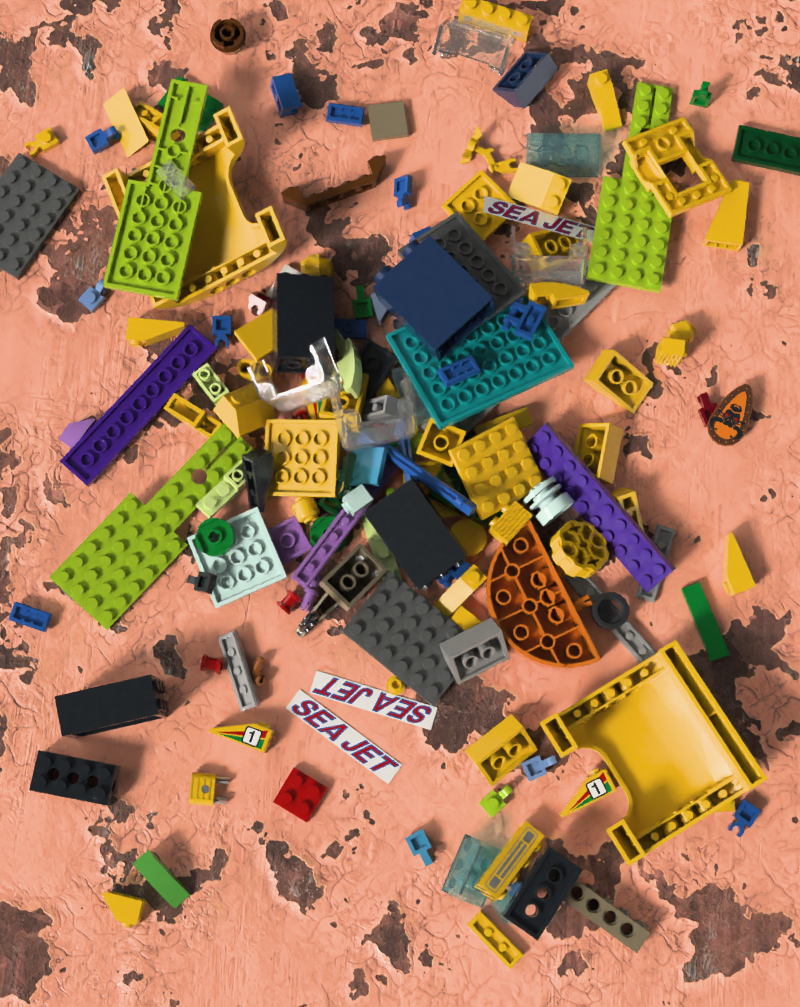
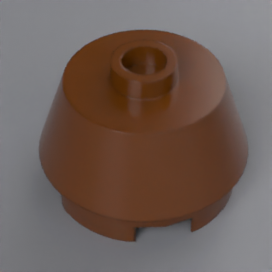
M234 18L222 21L221 19L217 20L210 32L212 45L225 55H233L240 51L246 40L244 27Z

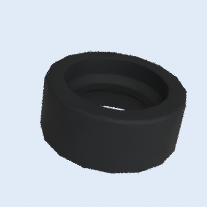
M606 592L598 596L593 602L591 616L594 623L600 628L614 630L621 627L627 621L629 605L622 595L615 592ZM614 600L620 605L621 616L617 621L606 622L600 617L599 606L603 601Z

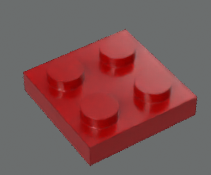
M293 767L273 802L307 823L328 787Z

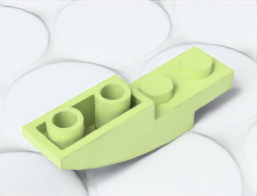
M335 329V350L339 351L337 353L339 360L336 362L339 370L336 372L339 378L345 382L342 385L346 393H351L356 399L359 397L362 385L360 355L350 338L345 340L340 332Z
M208 363L192 373L215 406L223 395L230 393Z
M242 460L226 473L224 479L196 504V507L208 518H212L219 510L224 509L246 487Z

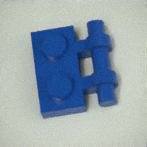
M519 298L510 306L511 310L503 320L502 329L508 331L511 326L516 327L514 334L531 341L546 313L547 307L531 300L526 306L523 305L524 299ZM517 313H522L520 319L516 318Z

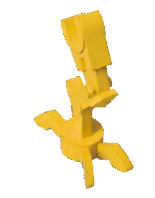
M477 126L462 155L460 164L470 162L472 153L475 152L485 157L491 174L493 172L515 174L517 168H511L510 164H515L516 159L510 158L495 163L491 156L494 149H484L476 145L482 137L481 130Z

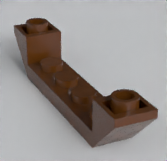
M385 154L382 156L376 155L368 160L370 175L365 174L354 181H345L340 186L326 188L324 192L312 193L306 198H303L299 186L288 187L281 192L283 202L305 212H310L376 188L386 167Z

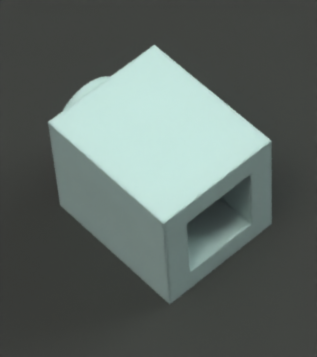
M360 484L342 498L343 504L341 505L347 514L351 513L352 516H355L369 506L373 498L364 486Z

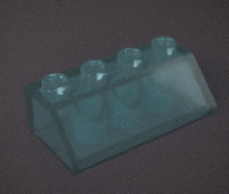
M527 133L525 140V164L548 170L564 177L599 176L601 134Z

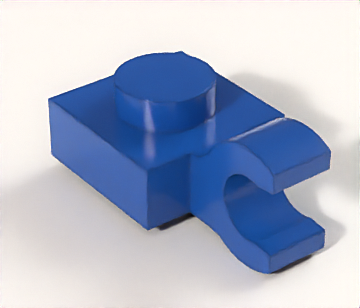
M112 126L104 132L99 128L87 135L85 139L92 152L97 154L111 146L108 141L116 140L121 136L115 127Z
M408 174L394 179V197L398 198L397 207L404 206V210L411 209V201L408 195L412 194L413 177Z

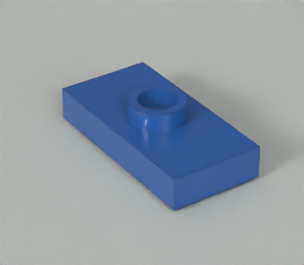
M329 103L326 122L362 127L365 108Z
M334 318L335 329L340 332L344 339L366 340L367 320Z
M470 355L438 369L437 373L445 387L449 388L479 374L481 369L473 356Z
M15 601L8 620L46 633L53 614Z

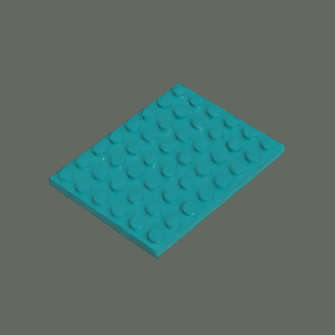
M519 276L515 277V279L527 291ZM524 296L523 305L527 306L529 301L527 296ZM509 306L475 329L440 362L405 327L386 334V339L439 430H442L574 369L573 362L544 317L532 340L529 341L514 334L516 328L514 326H511L508 331L502 329L503 320L511 310ZM517 313L516 318L520 319L522 313ZM472 355L481 372L446 388L437 373L438 369Z

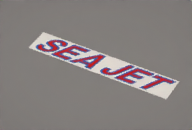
M484 196L483 212L585 241L592 242L594 226Z
M317 670L309 692L428 730L432 728L437 707L398 695H392L388 692Z
M299 689L287 705L286 709L387 784L390 783L402 766V764Z

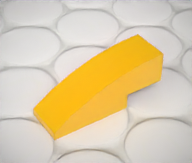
M538 282L530 283L526 296L528 301L531 300L540 305L548 303L551 310L585 304L590 293L588 290L573 285Z
M176 393L172 395L164 407L171 415L207 439L222 425L221 422Z

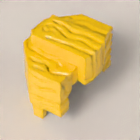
M320 254L308 255L307 258L301 261V274L334 277L333 262L330 259L322 258Z

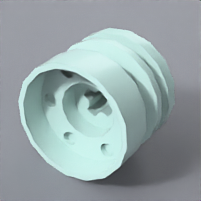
M554 476L536 485L523 500L525 506L534 502L529 507V511L537 508L540 509L535 518L543 527L555 520L575 502L567 492L558 496L557 492L561 488V484H557L553 488L551 487L556 482Z

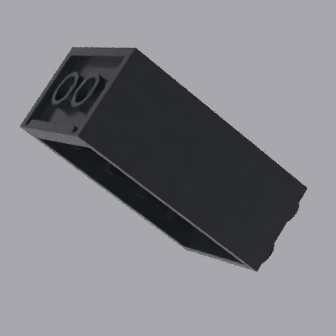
M277 273L272 291L274 373L330 375L335 361L334 277L327 275L314 276L306 273Z
M414 477L364 512L417 590L423 588V590L427 589L433 584V579L436 577L443 578L449 573V568L452 566L457 568L466 560L467 552Z
M146 675L54 696L62 737L79 738L166 718L167 712L170 710L168 701H165L163 693H166L164 682L153 675Z

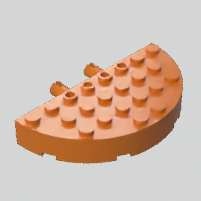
M529 520L506 547L501 543L493 556L485 585L486 605L489 616L502 630L506 644L519 656L532 663L553 669H575L596 663L601 658L578 615L579 611L592 606V601L589 600L588 594L573 602L570 600L560 580V577L566 575V573L559 565L553 566Z

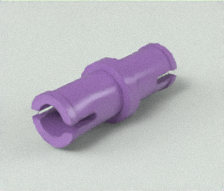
M322 574L317 575V578L313 580L307 590L304 589L305 595L300 607L301 610H306V612L312 611L315 599L319 596L318 590L319 583L323 578Z

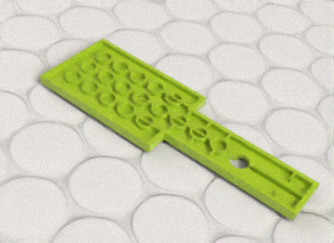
M171 79L147 182L128 179L103 281L104 288L173 301L179 300L203 197L202 192L185 188L209 90L208 85ZM182 130L185 132V138L181 142H175L171 139L172 133Z
M637 82L628 138L640 134L645 128L653 129L668 123L673 88ZM625 152L621 179L604 176L602 180L586 280L660 293L672 217H668L653 192L646 191L629 164L630 156Z
M223 423L146 505L130 492L49 578L108 630L188 545L174 531L197 508L196 504L224 479L226 473L242 460V455L250 452L253 447L242 437L237 438L226 424ZM196 469H202L207 474V479L203 484H197L192 480V473Z

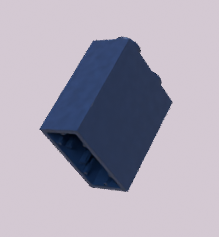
M429 235L422 242L418 239L412 241L402 253L404 259L394 268L391 265L383 267L374 278L376 284L373 286L378 301L440 362L495 312L493 297Z

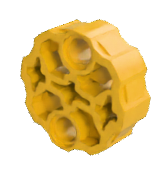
M568 521L550 541L554 562L571 577L589 578L609 558L605 537L595 529L594 525L586 521Z

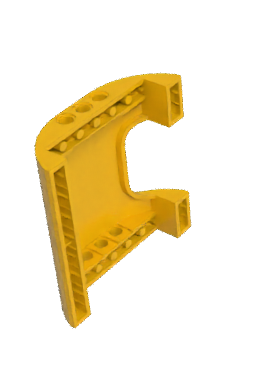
M230 106L215 113L213 116L217 125L199 134L197 137L185 189L202 192L203 197L178 301L149 296L155 309L180 307L209 298L266 268L282 254L286 247L287 239L273 206H269L255 214L258 223H250L233 186L232 170L244 149L245 140ZM152 161L128 174L115 168L101 176L118 219L128 179L147 182Z
M676 640L659 649L652 657L558 714L556 712L539 723L560 758L580 749H591L597 752L603 758L624 791L628 800L626 815L619 822L606 829L628 866L768 779Z

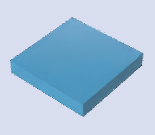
M385 447L353 448L345 484L348 486H359L360 484L363 486H380L388 449Z

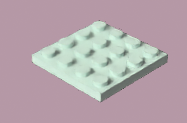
M258 507L226 520L234 530L235 544L223 556L210 557L206 555L196 545V534L187 537L200 572L211 573L217 576L212 595L210 594L216 609L288 578ZM212 533L210 540L217 542L220 534Z

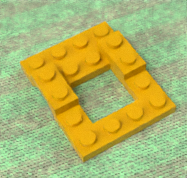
M685 117L627 138L622 143L631 158L630 166L646 191L653 192L669 218L727 195L732 190L714 161L703 157L696 147L694 131ZM682 157L691 173H697L703 183L677 193L660 166Z

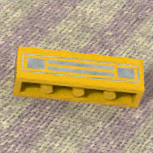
M463 0L459 9L458 21L526 42L532 28L533 16L484 0Z
M524 821L474 887L492 902L498 899L501 901L508 892L507 886L510 883L513 885L519 878L520 874H518V871L521 867L525 869L532 860L530 855L533 851L536 853L542 847L543 843L541 840L544 838V835L530 823Z

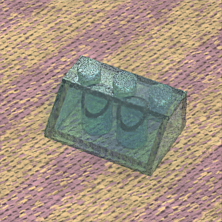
M465 834L441 890L459 900L483 908L487 897L474 886L501 849Z

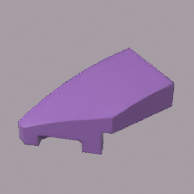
M92 418L69 423L59 440L72 448L95 424L97 419Z

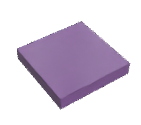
M295 515L268 529L282 565L310 552L313 548Z

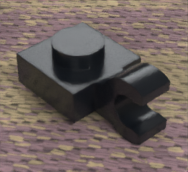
M199 571L198 577L188 575L186 583L193 584V590L212 595L217 576Z

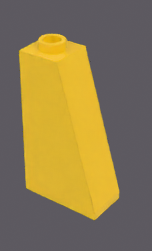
M741 179L730 181L729 185L732 190L729 194L723 196L702 242V246L732 251L740 250L743 245L750 182H744Z

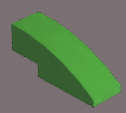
M151 849L147 850L133 863L144 878L175 909L191 895Z

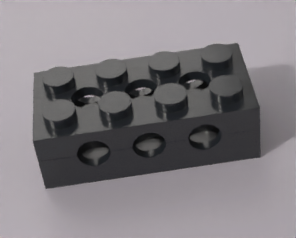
M38 750L29 790L110 806L113 803L121 766ZM55 769L59 771V777L57 779H54L53 777V771ZM74 773H77L79 776L76 783L72 781ZM94 776L98 778V785L96 787H93L91 784Z
M546 845L501 915L538 941L583 870ZM552 869H556L558 872V877L555 880H550L548 877ZM540 887H545L547 894L539 898L537 890ZM531 904L535 905V913L527 915L526 907Z

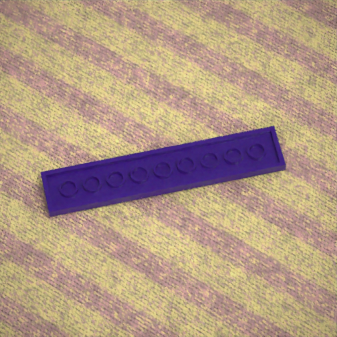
M189 324L70 449L60 462L84 484L90 487L165 407L174 393L177 394L193 377L192 373L202 367L215 354L218 348Z
M549 422L545 423L529 439L526 444L537 466L548 478L552 476L556 478L554 485L561 484L559 491L561 493L567 492L575 501L572 504L575 510L586 522L594 525L595 529L605 537L607 541L606 546L646 592H649L676 569Z

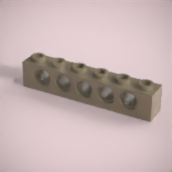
M552 869L549 872L548 877L550 880H554L558 875L557 870ZM578 877L572 888L580 887V896L577 898L572 897L570 890L564 901L635 953H638L650 934L646 930L647 925L639 919L636 922L629 918L631 914L622 907L619 910L612 905L614 901L605 895L601 898L596 894V888L589 883L583 885L579 882L580 877ZM594 898L597 900L598 905L595 909L590 910L588 902ZM607 911L614 912V919L610 922L605 920V913ZM630 923V932L624 934L622 932V925Z

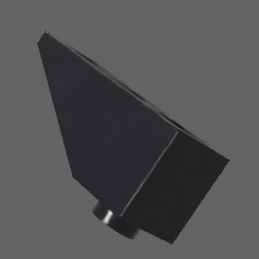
M259 448L243 454L242 462L249 508L258 507L261 513L264 512L274 473V458L272 452Z

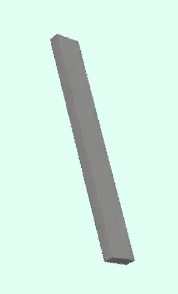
M550 549L547 552V554L553 566L556 567L558 565H556V563L554 562L552 558V549ZM567 574L562 576L580 597L588 594L592 604L598 596L604 594L590 577L584 579L578 576L571 577ZM610 600L603 601L599 606V615L604 621L615 622L620 618L621 612ZM628 620L621 627L610 630L639 664L657 653Z

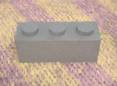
M492 618L439 644L443 657L458 685L510 659L502 630Z

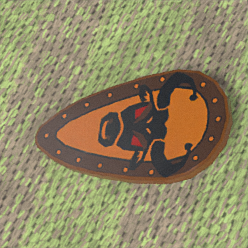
M743 384L731 391L710 416L707 431L711 440L716 444L732 446L738 443L744 436L753 405V393L749 384Z

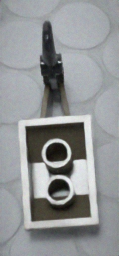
M359 543L321 580L319 585L326 593L313 610L302 619L303 621L298 625L299 627L295 630V633L302 639L338 605L347 612L378 582L388 569ZM331 596L337 603L318 618L317 611L328 597Z

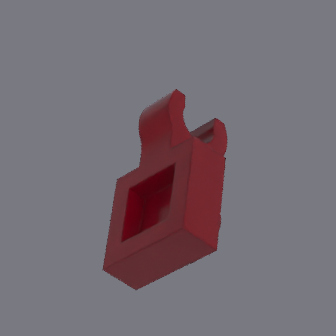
M707 392L697 397L700 406H702L698 413L705 428L710 416L718 406L717 402L711 404Z

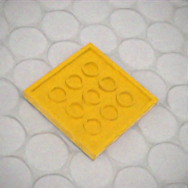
M514 416L448 450L471 501L477 505L476 512L480 520H484L499 512L508 503L512 504L514 501L524 498L536 485L544 481Z
M266 419L264 450L272 452L274 458V473L268 496L337 498L340 420Z

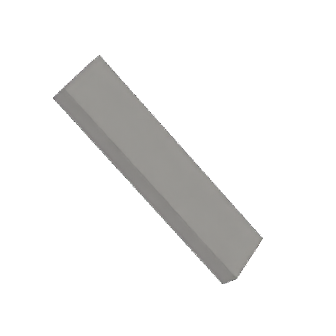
M657 524L652 542L668 559L676 530ZM661 582L649 592H646L639 584L635 597L655 603Z
M232 631L219 636L218 640L241 712L259 706L260 702L238 632Z

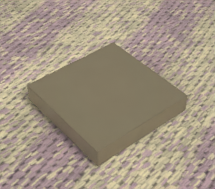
M403 101L367 105L372 142L408 137Z

